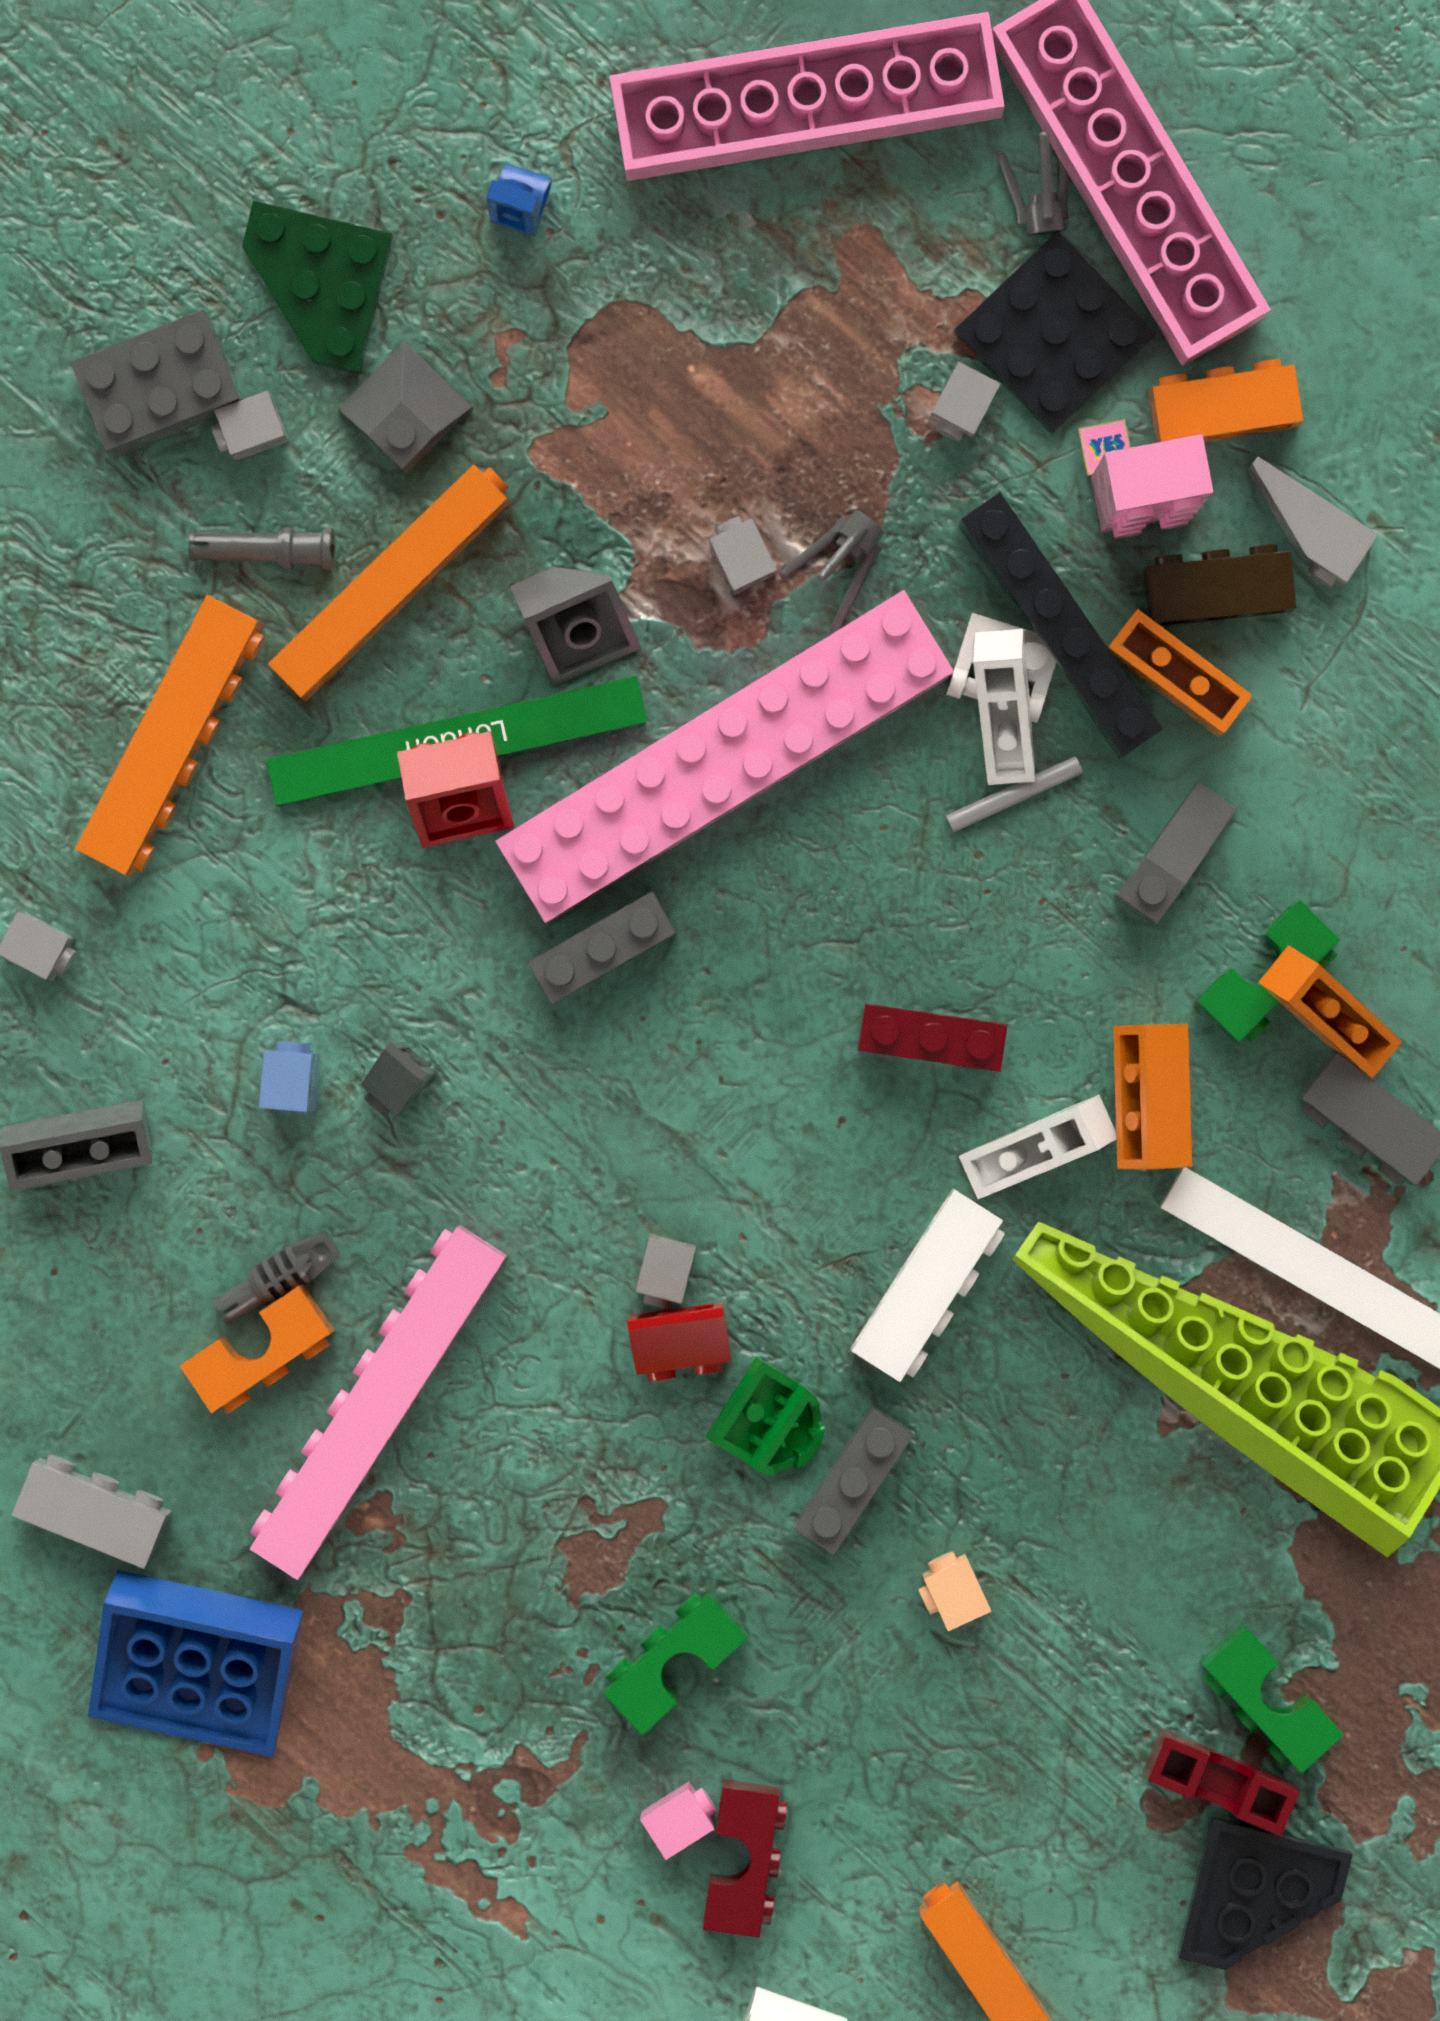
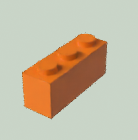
M1281 359L1257 362L1253 364V371L1236 374L1232 366L1211 369L1205 372L1206 378L1188 381L1187 374L1165 376L1159 378V386H1153L1148 393L1156 443L1200 434L1203 435L1204 442L1298 428L1304 421L1295 364L1282 366Z
M1139 609L1132 614L1107 647L1119 664L1217 737H1220L1227 731L1253 696Z
M1289 945L1258 982L1331 1050L1339 1053L1372 1079L1403 1042L1320 964Z
M1188 1024L1113 1026L1117 1169L1192 1167L1193 1142L1191 1137Z

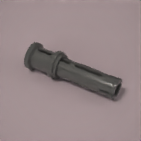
M285 527L280 530L279 534L205 532L191 530L189 534V542H193L194 545H208L207 547L188 546L190 561L278 562L279 566L283 567L284 570H292L295 565L323 566L324 571H333L335 564L336 541L333 528H326L323 533L295 532L293 527Z

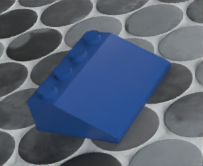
M117 1570L103 1607L88 1717L273 1757L295 1661L304 1610Z

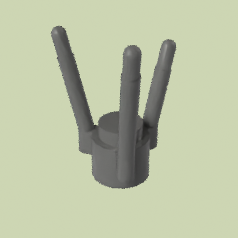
M1047 132L1039 134L1042 193L1029 195V205L1025 206L1007 156L1004 153H1000L997 157L1015 207L1017 225L1026 224L1027 235L1065 231L1064 220L1069 219L1067 207L1069 175L1060 161L1057 194L1052 192L1049 136Z
M855 510L847 520L841 517L830 531L780 571V577L787 578L836 538L838 539L835 544L839 549L817 575L820 582H824L846 556L856 561L861 555L863 556L830 626L832 633L840 629L872 562L882 551V548L877 543L884 535V531L867 515Z

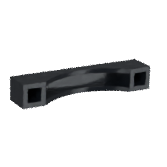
M1001 492L961 518L958 525L1041 638L1072 685L1092 721L1119 760L1162 731L1163 727Z

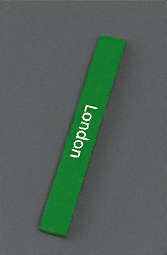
M634 676L266 759L276 806H282L402 779L397 752L409 750L418 744H435L457 739L467 733L480 734L491 731L498 757L647 724V718L638 678Z

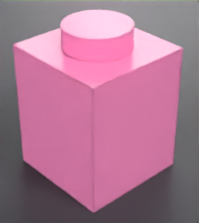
M690 1781L641 1811L640 1821L665 1860L714 1830L715 1820L712 1815L717 1813V1809L704 1788L695 1791Z

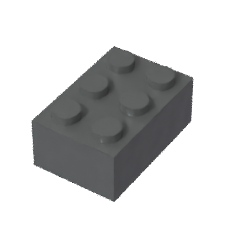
M204 309L70 362L103 447L113 459L215 419L217 417L214 410L243 400L211 318Z

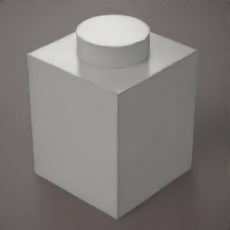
M958 361L931 413L930 419L937 422L935 430L957 442H960L962 437L972 441L1001 383Z
M268 390L214 410L218 423L211 425V429L221 453L229 450L230 455L235 461L289 442L275 401Z
M740 516L714 528L717 535L709 539L710 546L734 595L777 575L775 564L753 518L742 522Z
M18 911L0 944V956L45 980L54 981L57 974L64 976L69 970L76 956V951L71 949L76 939L26 912Z
M650 1234L635 1291L645 1294L643 1303L664 1309H671L672 1302L682 1304L696 1250L695 1245Z

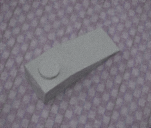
M1257 457L1247 471L1300 561L1310 567L1307 574L1328 588H1331L1334 583L1339 587L1344 586L1353 575L1378 534L1260 457Z

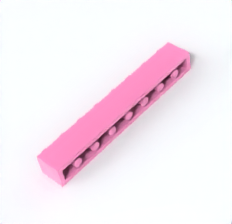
M461 1225L457 1226L453 1233L444 1229L430 1251L432 1255L437 1257L427 1273L419 1269L404 1291L411 1299L402 1313L395 1309L391 1311L378 1332L385 1337L384 1341L376 1353L369 1349L366 1350L352 1372L359 1377L350 1393L341 1389L327 1411V1414L332 1416L333 1420L323 1434L316 1429L302 1449L301 1454L308 1459L297 1474L291 1469L288 1471L275 1494L282 1498L273 1513L264 1509L249 1534L256 1538L250 1550L296 1580L302 1576L507 1258L506 1254Z

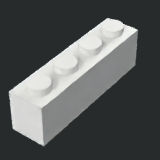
M952 1188L853 1343L851 1351L901 1382L905 1374L913 1378L928 1353L922 1350L931 1333L939 1337L951 1320L954 1313L947 1308L955 1295L958 1293L965 1297L976 1281L979 1273L973 1267L982 1253L990 1257L1002 1240L1005 1233L998 1228L1003 1220Z

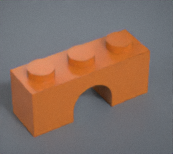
M299 1285L259 1312L267 1324L271 1335L270 1346L263 1356L246 1358L239 1355L224 1336L180 1365V1368L210 1413L223 1407L225 1412L229 1414L251 1399L246 1391L261 1380L266 1387H269L291 1371L286 1365L287 1362L299 1354H302L304 1359L308 1361L330 1346L325 1337L335 1330L305 1285Z

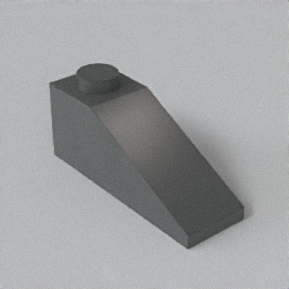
M1197 782L1114 898L1150 924H1158L1236 811V808L1200 782Z
M403 1041L390 1042L361 1084L369 1091L364 1099L383 1116H386L390 1111L396 1116H401L438 1072Z

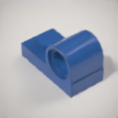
M506 163L499 181L492 180L486 197L490 222L535 237L550 193L552 178Z

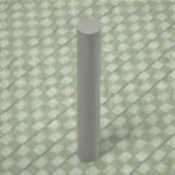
M1074 756L1035 774V782L1015 783L946 815V819L954 833L1083 774L1078 759Z

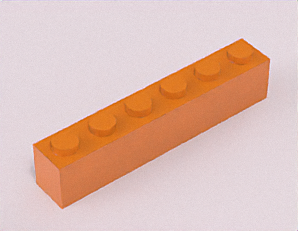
M206 595L75 847L76 850L126 876L132 877L136 870L144 871L155 850V847L150 845V842L157 828L159 827L164 830L170 823L177 808V804L171 802L179 786L181 785L186 788L197 771L199 762L193 759L202 743L206 745L211 743L220 726L221 720L217 719L216 715L223 701L231 703L241 686L243 678L237 674L245 659L253 661L262 646L265 636L259 633L263 626L259 621Z

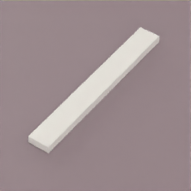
M1185 1167L1180 1170L1160 1208L1440 1369V1314L1190 1169Z

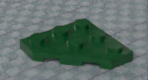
M253 200L242 245L252 264L313 363L360 375L392 244V233Z

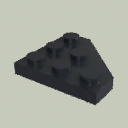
M1211 1816L1178 1948V1958L1226 1970L1240 1962L1241 1958L1264 1944L1272 1943L1300 1926L1299 1923L1322 1909L1325 1911L1342 1900L1353 1856L1352 1852L1285 1834L1279 1836L1262 1828Z

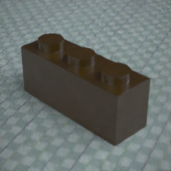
M1277 544L1253 546L1249 548V555L1236 557L1230 556L1229 549L1206 551L1201 553L1202 560L1183 562L1182 554L1158 556L1154 558V565L1147 566L1143 571L1148 617L1160 626L1291 613L1297 608L1291 551L1278 552Z

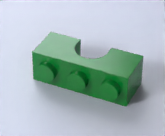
M1301 900L1294 901L1261 934L1274 948L1277 958L1289 945L1325 969L1338 955L1332 948L1340 939ZM1227 968L1194 1001L1233 1042H1240L1244 1037L1252 1042L1270 1024V1021L1265 1016L1278 1003L1285 1008L1261 985L1247 982L1233 968Z
M710 1590L701 1598L696 1593L689 1596L675 1610L679 1618L668 1629L665 1630L661 1625L657 1626L639 1644L644 1649L640 1655L631 1663L624 1657L605 1675L609 1683L605 1686L603 1694L642 1736L678 1702V1695L667 1685L662 1673L663 1666L669 1658L679 1653H692L700 1657L713 1671L748 1638V1631Z
M1242 1622L1200 1660L1208 1670L1202 1676L1203 1680L1220 1698L1229 1693L1240 1705L1234 1714L1253 1734L1260 1728L1270 1738L1272 1743L1266 1749L1284 1769L1293 1764L1302 1774L1344 1736L1341 1730L1307 1693L1301 1696L1295 1703L1285 1708H1274L1263 1702L1261 1696L1262 1683L1265 1677L1279 1663Z

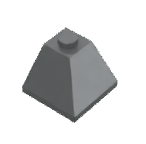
M404 341L338 410L408 476L473 408Z
M552 567L510 586L555 687L641 649L614 583L608 574Z

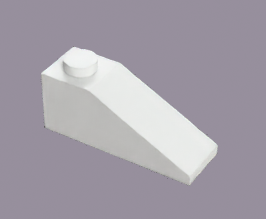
M1023 629L975 633L973 662L988 785L1035 782L1028 671Z
M1097 1095L963 1153L959 1158L977 1199H980L1095 1152L1116 1140V1131L1100 1095Z

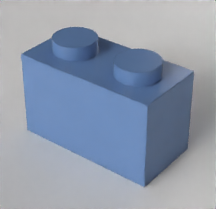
M277 1041L276 1050H264L259 1108L299 1112L317 1110L321 1054L310 1053L311 1044Z

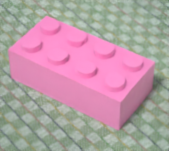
M1202 434L1106 452L1090 477L1101 533L1113 531L1114 539L1139 535L1142 533V529L1146 528V525L1160 523L1161 530L1188 525V520L1194 519L1193 516L1198 513L1199 509L1203 507V504L1213 494Z

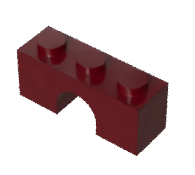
M865 1003L857 1051L1001 1072L1008 1024Z
M1160 1728L1143 1769V1773L1149 1782L1190 1799H1193V1796L1212 1802L1232 1812L1238 1819L1279 1836L1283 1834L1300 1793L1295 1784L1287 1779L1164 1728Z
M723 1779L716 1835L734 1837L742 1841L749 1850L750 1860L742 1871L734 1875L710 1873L703 1930L760 1938L761 1925H771L774 1896L766 1895L768 1877H778L781 1849L772 1848L775 1829L784 1831L788 1805L786 1801H779V1787Z

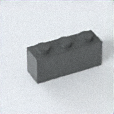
M652 891L527 963L550 1003L555 1004L677 935Z
M1330 1053L1297 1096L1300 1101L1306 1104L1301 1111L1305 1116L1323 1129L1328 1123L1336 1127L1343 1133L1339 1141L1361 1158L1366 1152L1371 1154L1381 1162L1377 1170L1399 1187L1404 1181L1410 1185L1417 1186L1440 1156V1131L1339 1053Z
M138 1100L2 1126L0 1152L9 1189L13 1191L152 1164L153 1140L144 1101Z
M872 1404L793 1523L794 1529L832 1555H835L914 1436L912 1430Z

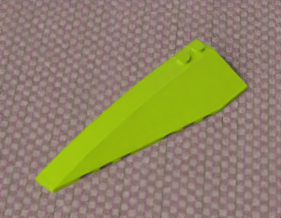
M1038 1221L1012 1260L1119 1356L1229 1444L1387 1558L1411 1537L1440 1489V1408L1396 1376L1379 1370L1376 1377L1357 1367L1359 1361L1343 1353L1336 1356L1313 1346L1315 1341L1299 1334L1295 1337L1289 1336L1274 1329V1324L1205 1293H1201L1199 1296L1179 1288L1180 1283L1163 1275L1158 1279L1135 1269L1136 1263L1122 1257L1114 1260L1096 1252L1094 1245Z

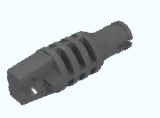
M325 1230L288 1245L251 1268L247 1280L221 1296L215 1297L213 1299L218 1312L224 1310L222 1318L230 1325L234 1320L263 1302L266 1305L272 1304L299 1285L304 1286L334 1262L339 1257L340 1252Z

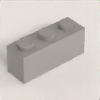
M48 1455L47 1460L39 1458L32 1462L11 1516L142 1569L151 1564L172 1512L161 1507L163 1499L141 1490H137L135 1496L117 1489L119 1486L117 1480L100 1473L93 1472L91 1478L74 1472V1463L55 1455Z

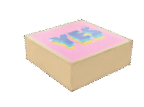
M1125 419L1078 428L1077 430L1086 477L1092 476L1106 452L1131 448Z

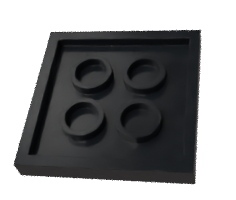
M1059 231L1049 238L954 329V333L1051 435L1156 335L1149 325Z

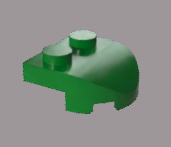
M756 1356L705 1437L711 1443L749 1464L754 1470L767 1475H777L779 1471L791 1467L801 1468L808 1463L822 1443L825 1427L821 1423L819 1408L821 1405L817 1398L798 1381Z

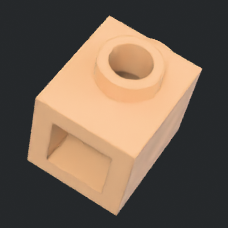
M952 1551L928 1562L930 1570L922 1573L926 1586L918 1590L929 1614L932 1615L939 1611L948 1631L991 1612L966 1554L956 1558Z

